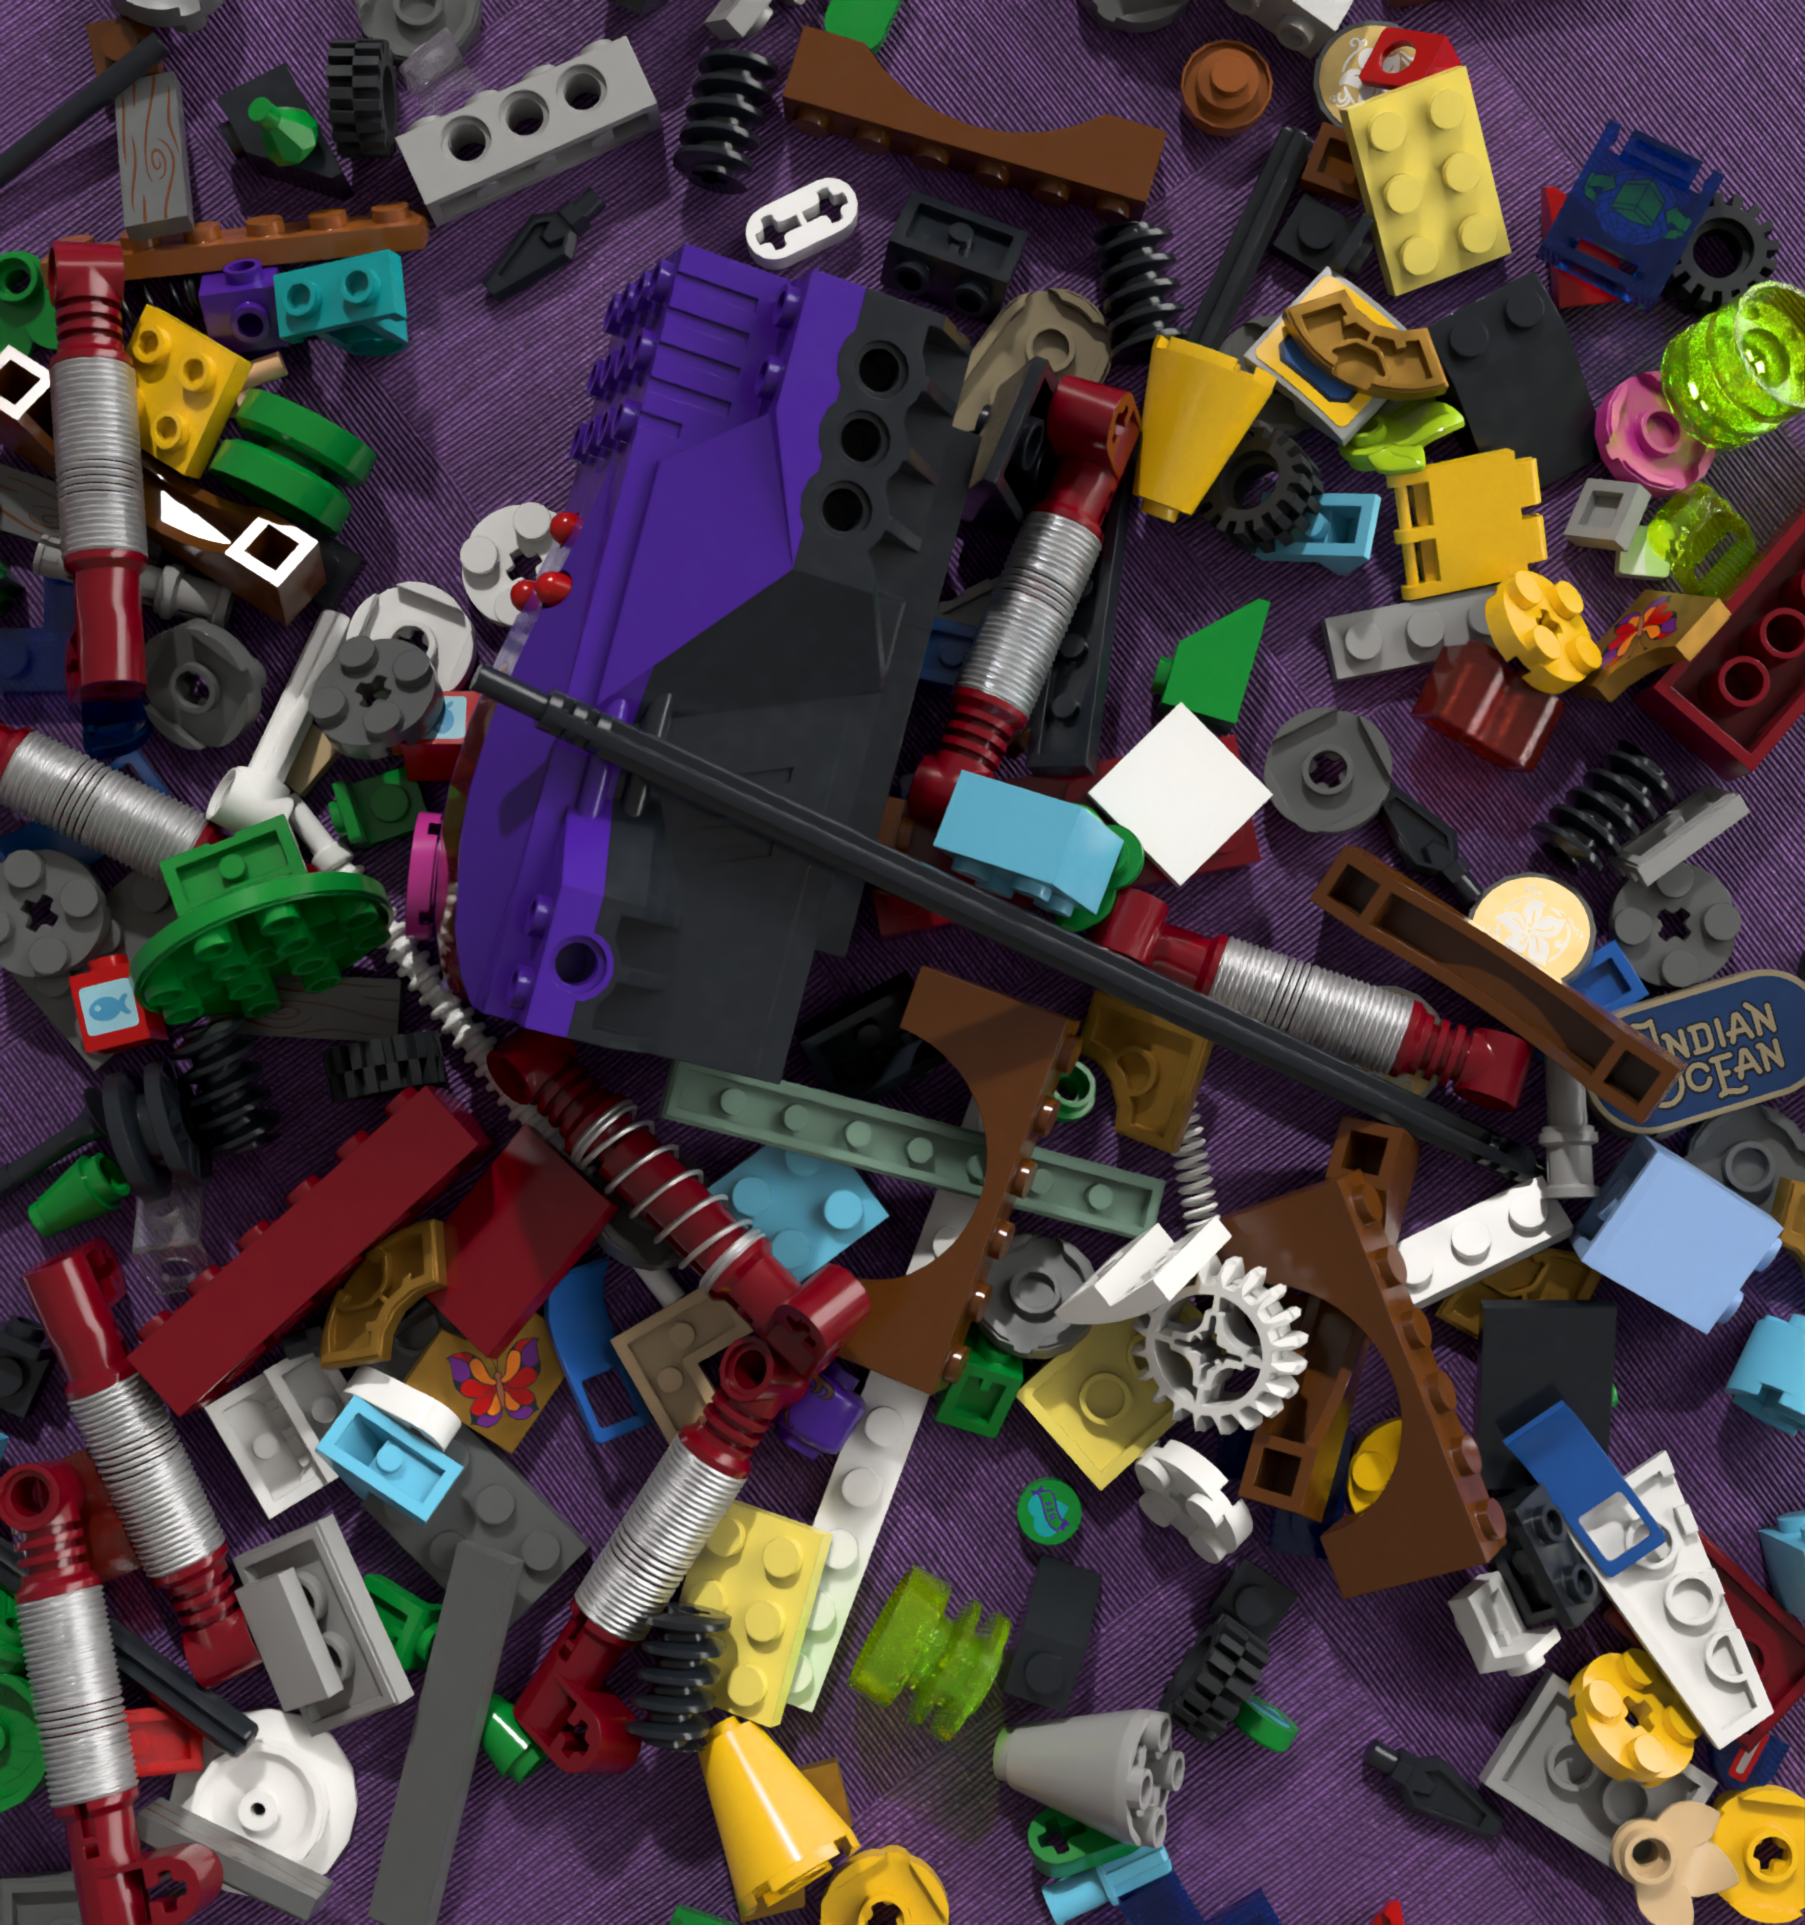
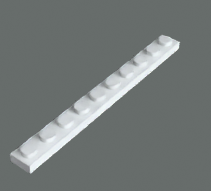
M972 1094L960 1127L985 1133L981 1113ZM937 1189L905 1275L926 1266L955 1242L973 1216L979 1199ZM872 1370L868 1373L860 1395L866 1403L865 1414L839 1451L812 1524L813 1527L833 1533L786 1701L790 1705L811 1713L814 1710L930 1396L927 1393Z

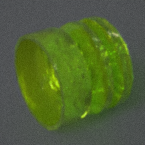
M1774 280L1754 284L1724 303L1717 312L1705 315L1696 324L1680 331L1668 343L1660 365L1662 391L1673 416L1689 435L1708 447L1730 451L1754 442L1761 435L1775 430L1780 423L1792 420L1805 413L1804 292L1792 284Z
M913 1563L898 1582L874 1623L847 1681V1688L883 1709L887 1708L899 1696L905 1686L912 1689L914 1693L908 1709L907 1722L914 1727L919 1726L932 1711L935 1704H938L930 1727V1736L945 1744L951 1741L965 1720L976 1712L991 1688L1001 1666L1003 1648L1008 1639L1012 1622L1009 1617L996 1610L987 1618L976 1634L974 1631L979 1622L983 1604L974 1597L959 1610L953 1620L944 1614L950 1599L951 1584Z

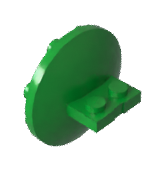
M284 814L234 833L235 836L210 845L206 843L162 860L158 863L178 918L148 940L133 957L128 968V979L134 997L144 1009L163 1015L166 1024L179 1025L190 1022L198 1017L223 1015L243 1011L246 1018H258L268 1015L282 1005L273 980L285 973L300 976L305 992L308 994H318L329 990L342 982L343 978L340 972L352 966L372 949L385 944L391 938L389 928L394 918V911L384 886L374 878L357 873H308L291 825Z

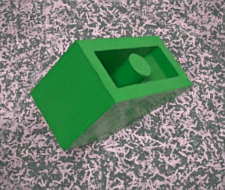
M1258 598L1179 641L1171 658L1160 655L1149 691L1160 695L1155 713L1167 716L1182 702L1207 728L1228 733L1237 722L1271 602Z

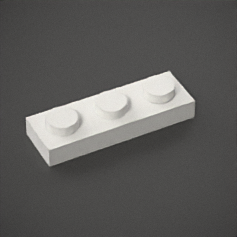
M1542 1175L1537 1178H1529L1521 1184L1519 1183L1396 1244V1248L1400 1251L1406 1265L1407 1281L1405 1284L1415 1308L1422 1309L1572 1236L1574 1226L1558 1200L1541 1199V1189L1547 1186Z

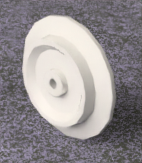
M266 1707L241 1712L258 1725L259 1731L251 1746L237 1758L230 1757L203 1737V1771L176 1773L170 1802L321 1875L327 1873L350 1841L359 1804L353 1767L334 1736L329 1732H324L312 1737L301 1714ZM258 1803H261L265 1809H261ZM222 1884L221 1889L224 1891L248 1896L228 1885Z

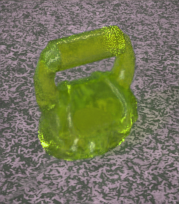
M1703 482L1691 483L1676 493L1658 511L1647 527V541L1650 548L1660 559L1669 563L1674 578L1682 589L1690 595L1719 598L1756 556V543L1749 524L1738 513L1733 511L1726 499L1721 498L1716 491ZM1726 532L1733 533L1736 536V542L1698 582L1694 573L1696 565L1703 563V558L1719 540L1725 538Z

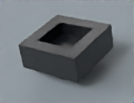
M310 524L304 533L319 541L327 581L311 600L324 609L337 611L368 562L356 552Z
M1241 1554L1205 1608L1216 1618L1222 1613L1224 1615L1227 1614L1266 1643L1298 1596L1290 1588Z

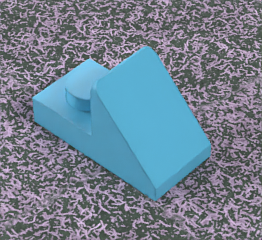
M1263 493L1261 504L1265 500H1267L1272 493ZM1323 493L1322 495H1314L1313 497L1321 504L1317 515L1306 512L1304 518L1311 526L1305 533L1296 526L1290 532L1295 542L1285 547L1276 539L1274 540L1275 552L1265 554L1257 546L1256 553H1251L1262 561L1318 562L1337 575H1346L1370 559L1381 497L1377 494Z
M357 1395L352 1397L315 1448V1452L358 1497L366 1501L372 1493L422 1527L430 1519L464 1468Z

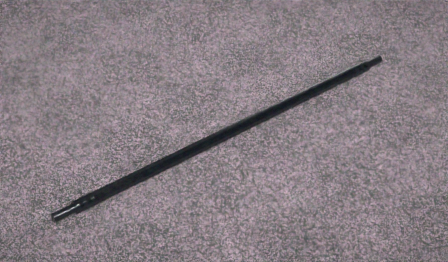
M484 663L478 666L472 678L470 690L534 719V728L1387 1124L1403 1128L1415 1137L1516 1184H1521L1527 1179L1537 1178L1541 1175L1547 1183L1546 1162L1538 1159L1532 1148L553 687L546 693Z

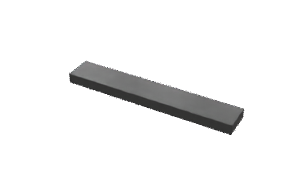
M472 1539L458 1542L368 1912V1917L385 1925H436L524 1564V1560Z

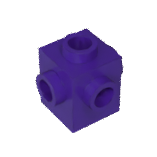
M240 259L228 263L221 271L202 273L198 298L209 338L236 354L244 353L247 357L260 358L280 351L282 347L290 346L291 343L279 338L273 275L281 273L279 264L262 266L261 261L257 259Z

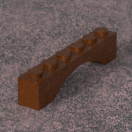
M806 25L803 27L782 95L785 121L792 122L794 128L806 135L822 138L830 133L852 140V143L857 148L867 153L885 155L888 151L912 157V161L916 165L932 172H946L949 168L970 174L975 182L990 189L1004 190L1010 186L1028 191L1040 203L1052 207H1066L1068 204L1089 209L1092 210V214L1097 219L1109 224L1128 221L1141 222L1168 132L1110 114L1099 116L1076 126L1045 132H1003L972 126L937 112L909 94L882 68L864 42Z
M8 345L0 353V443L57 479L54 460L49 370ZM141 451L142 480L144 485L142 488L144 489L147 538L287 627L327 583L319 541L267 508L250 507L232 502L195 486Z
M1344 845L1309 898L1310 901L1360 935L1415 965L1485 1010L1538 1048L1584 1087L1640 1125L1652 1117L1688 1066L1687 1063L1363 847Z
M1344 1115L1341 1117L1325 1180L1360 1168L1365 1182L1370 1183L1379 1195L1383 1209L1381 1223L1390 1245L1395 1247L1422 1147L1403 1128ZM1309 1293L1299 1331L1309 1335L1308 1342L1302 1347L1293 1350L1309 1362L1307 1363L1306 1370L1298 1375H1292L1300 1385L1297 1393L1289 1399L1281 1398L1284 1409L1273 1418L1263 1416L1262 1424L1256 1428L1238 1496L1262 1506L1322 1523L1371 1339L1349 1316L1337 1307Z

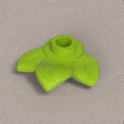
M1436 396L1417 400H1389L1380 407L1344 447L1339 443L1337 445L1340 455L1357 471L1367 472L1376 470L1384 475L1416 473L1424 471L1426 467L1423 447L1438 438L1464 427L1465 422L1463 416L1455 408L1446 403L1436 402Z

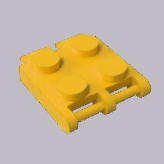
M1504 448L1426 464L1425 470L1421 472L1386 475L1387 488H1394L1399 528L1393 530L1395 544L1402 545L1407 583L1401 585L1403 600L1421 599L1502 582L1516 571H1528L1529 563L1548 559L1543 515H1539V513L1522 515L1521 512L1522 507L1541 503L1536 458L1523 457L1515 459L1514 450ZM1409 502L1413 507L1415 525H1412ZM1414 542H1417L1418 544L1417 555L1415 553ZM1417 564H1418L1419 568L1421 569L1422 580H1420V581H1419V575H1418Z

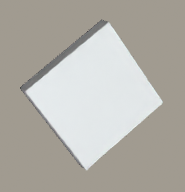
M1180 702L1086 796L1115 825L1123 826L1133 832L1143 846L1144 855L1179 888L1273 794Z

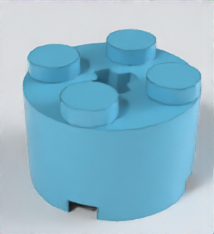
M1792 1314L1789 1322H1786L1774 1316L1764 1315L1761 1320L1756 1322L1724 1392L1725 1394L1735 1395L1732 1402L1750 1415L1794 1437L1798 1430L1805 1432V1316Z

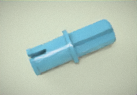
M1163 1844L1157 1849L1141 1846L1140 1849L1130 1855L1070 1877H1064L1052 1884H1045L1041 1889L1057 1925H1064L1066 1921L1107 1902H1111L1113 1907L1119 1905L1118 1897L1169 1874L1172 1870L1171 1860Z

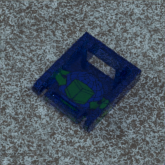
M1610 119L1545 236L1536 258L1650 313L1726 174L1714 169L1712 174L1705 180L1701 194L1690 190L1689 187L1703 161L1637 129L1633 130L1621 154L1618 155L1609 149L1617 141L1622 124ZM1581 239L1638 266L1634 276L1632 277L1577 250L1576 248Z

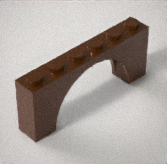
M921 966L900 1028L917 1035L941 1052L958 1070L971 1090L981 1113L986 1135L987 1168L980 1200L967 1226L955 1242L935 1260L911 1274L898 1278L867 1279L856 1277L867 1292L872 1308L868 1318L850 1343L838 1355L839 1357L929 1395L946 1389L949 1382L953 1384L958 1383L970 1356V1347L963 1345L971 1321L980 1322L992 1296L993 1286L986 1283L994 1259L1001 1261L1005 1257L1014 1236L1015 1224L1008 1222L1015 1200L1017 1197L1024 1199L1027 1196L1036 1176L1038 1163L1031 1160L1039 1135L1044 1137L1049 1135L1059 1112L1060 1100L1053 1098L1062 1073L1069 1075L1073 1071L1079 1058L1083 1038L1076 1036L1080 1021L944 970Z
M1360 1168L1219 1217V1221L1232 1237L1215 1254L1218 1256L1222 1266L1227 1259L1233 1256L1242 1257L1245 1275L1257 1266L1267 1268L1264 1284L1277 1285L1281 1283L1288 1287L1308 1292L1337 1307L1368 1335L1384 1358L1393 1377L1401 1408L1402 1434L1399 1455L1392 1476L1384 1491L1374 1503L1358 1512L1341 1517L1320 1536L1343 1599L1487 1564L1507 1543L1504 1513L1499 1503L1494 1498H1489L1480 1475L1482 1463L1478 1447L1473 1438L1463 1432L1455 1411L1457 1398L1454 1386L1449 1376L1444 1371H1439L1430 1348L1432 1333L1429 1322L1424 1313L1419 1308L1414 1307L1405 1284L1407 1281V1269L1400 1251L1395 1246L1390 1245L1381 1223L1383 1209L1379 1195L1370 1183L1365 1182Z

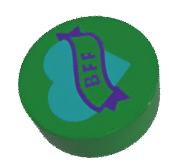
M1042 1477L1033 1480L1021 1491L1016 1504V1514L1021 1529L1031 1540L1043 1545H1056L1068 1540L1076 1532L1081 1521L1082 1510L1079 1498L1069 1484L1058 1478Z
M1251 1695L1247 1702H1242L1239 1707V1714L1233 1720L1236 1727L1259 1745L1277 1753L1287 1752L1299 1732L1297 1725L1286 1714L1254 1695Z

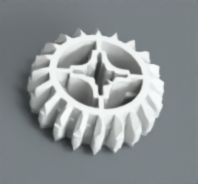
M1214 1255L1169 1302L1134 1319L1130 1327L1146 1337V1339L1134 1344L1130 1353L1138 1357L1147 1358L1148 1366L1139 1371L1137 1379L1149 1381L1154 1378L1158 1384L1159 1389L1154 1391L1151 1402L1159 1404L1168 1398L1174 1402L1171 1420L1181 1421L1192 1412L1195 1432H1205L1213 1426L1214 1422L1221 1435L1233 1433L1238 1429L1239 1423L1245 1430H1253L1262 1424L1263 1415L1273 1418L1284 1409L1281 1398L1289 1399L1299 1390L1300 1385L1292 1375H1298L1306 1370L1309 1361L1292 1350L1305 1345L1308 1342L1309 1335L1302 1331L1291 1330L1290 1323L1301 1316L1302 1309L1291 1306L1284 1310L1278 1301L1285 1296L1287 1285L1279 1283L1269 1290L1263 1286L1266 1280L1267 1268L1257 1266L1245 1275L1242 1257L1233 1256L1227 1259L1222 1266L1218 1256ZM1193 1295H1214L1213 1305L1205 1311L1203 1320L1197 1318L1190 1322L1179 1320L1185 1304ZM1245 1314L1252 1321L1258 1335L1253 1333L1247 1326ZM1214 1333L1217 1334L1216 1340L1212 1339L1211 1336ZM1222 1348L1226 1349V1354L1224 1355L1221 1354ZM1182 1355H1184L1190 1362L1193 1372L1187 1366ZM1249 1366L1260 1369L1258 1378L1249 1391L1235 1393L1224 1391L1225 1381L1233 1376L1234 1369L1243 1371Z

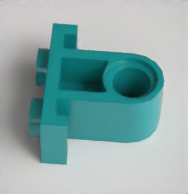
M390 249L273 275L279 338L291 344L304 342L303 337L316 335L348 353L366 357L393 355L408 348L407 310L401 256Z

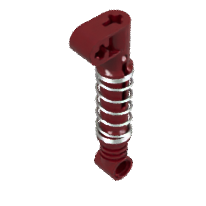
M522 1027L491 1050L486 1056V1064L493 1080L503 1093L521 1105H537V1112L541 1116H549L548 1123L553 1128L560 1127L559 1134L565 1139L564 1151L571 1156V1160H576V1164L580 1165V1169H586L595 1160H600L603 1164L599 1169V1174L608 1183L605 1188V1194H610L615 1190L633 1208L629 1214V1219H634L640 1215L658 1233L654 1238V1244H659L664 1239L682 1257L683 1260L679 1263V1269H684L689 1265L702 1278L699 1283V1289H704L703 1294H707L712 1301H725L806 1384L816 1378L850 1343L870 1315L872 1308L867 1292L856 1277L837 1264L827 1263L806 1282L801 1284L772 1255V1242L765 1237V1233H761L759 1228H753L752 1220L742 1219L738 1221L727 1209L728 1196L725 1194L713 1195L703 1185V1171L699 1169L688 1170L678 1160L679 1146L674 1144L663 1145L654 1136L655 1128L653 1121L645 1119L632 1123L637 1113V1105L633 1104V1100H629L623 1093H611L604 1087L599 1089L601 1082L594 1076L589 1077L590 1071L584 1065L577 1066L579 1057L571 1039ZM643 1125H647L650 1128V1130H648L645 1127H642L636 1131L634 1130L635 1128Z

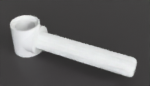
M325 609L320 613L248 767L238 766L227 772L212 795L206 811V819L233 833L284 814L287 820H289L294 800L289 797L290 789L283 783L314 719L308 708V702L312 696L314 686L323 670L338 657V650L346 641L351 622L348 616L329 609Z

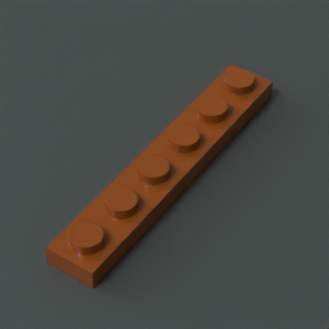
M394 201L371 207L372 214L347 216L346 210L343 208H328L309 213L308 221L284 223L283 216L262 215L246 220V227L222 230L219 222L204 221L194 223V230L183 232V234L131 242L125 231L119 234L118 241L99 242L97 244H111L121 247L124 261V281L221 271L228 263L240 259H257L261 261L262 266L354 257L390 249L393 252L425 249L431 232L426 208L410 210L407 202ZM90 234L73 235L57 240L96 243L94 236ZM47 254L46 257L40 262V268L46 289H48Z

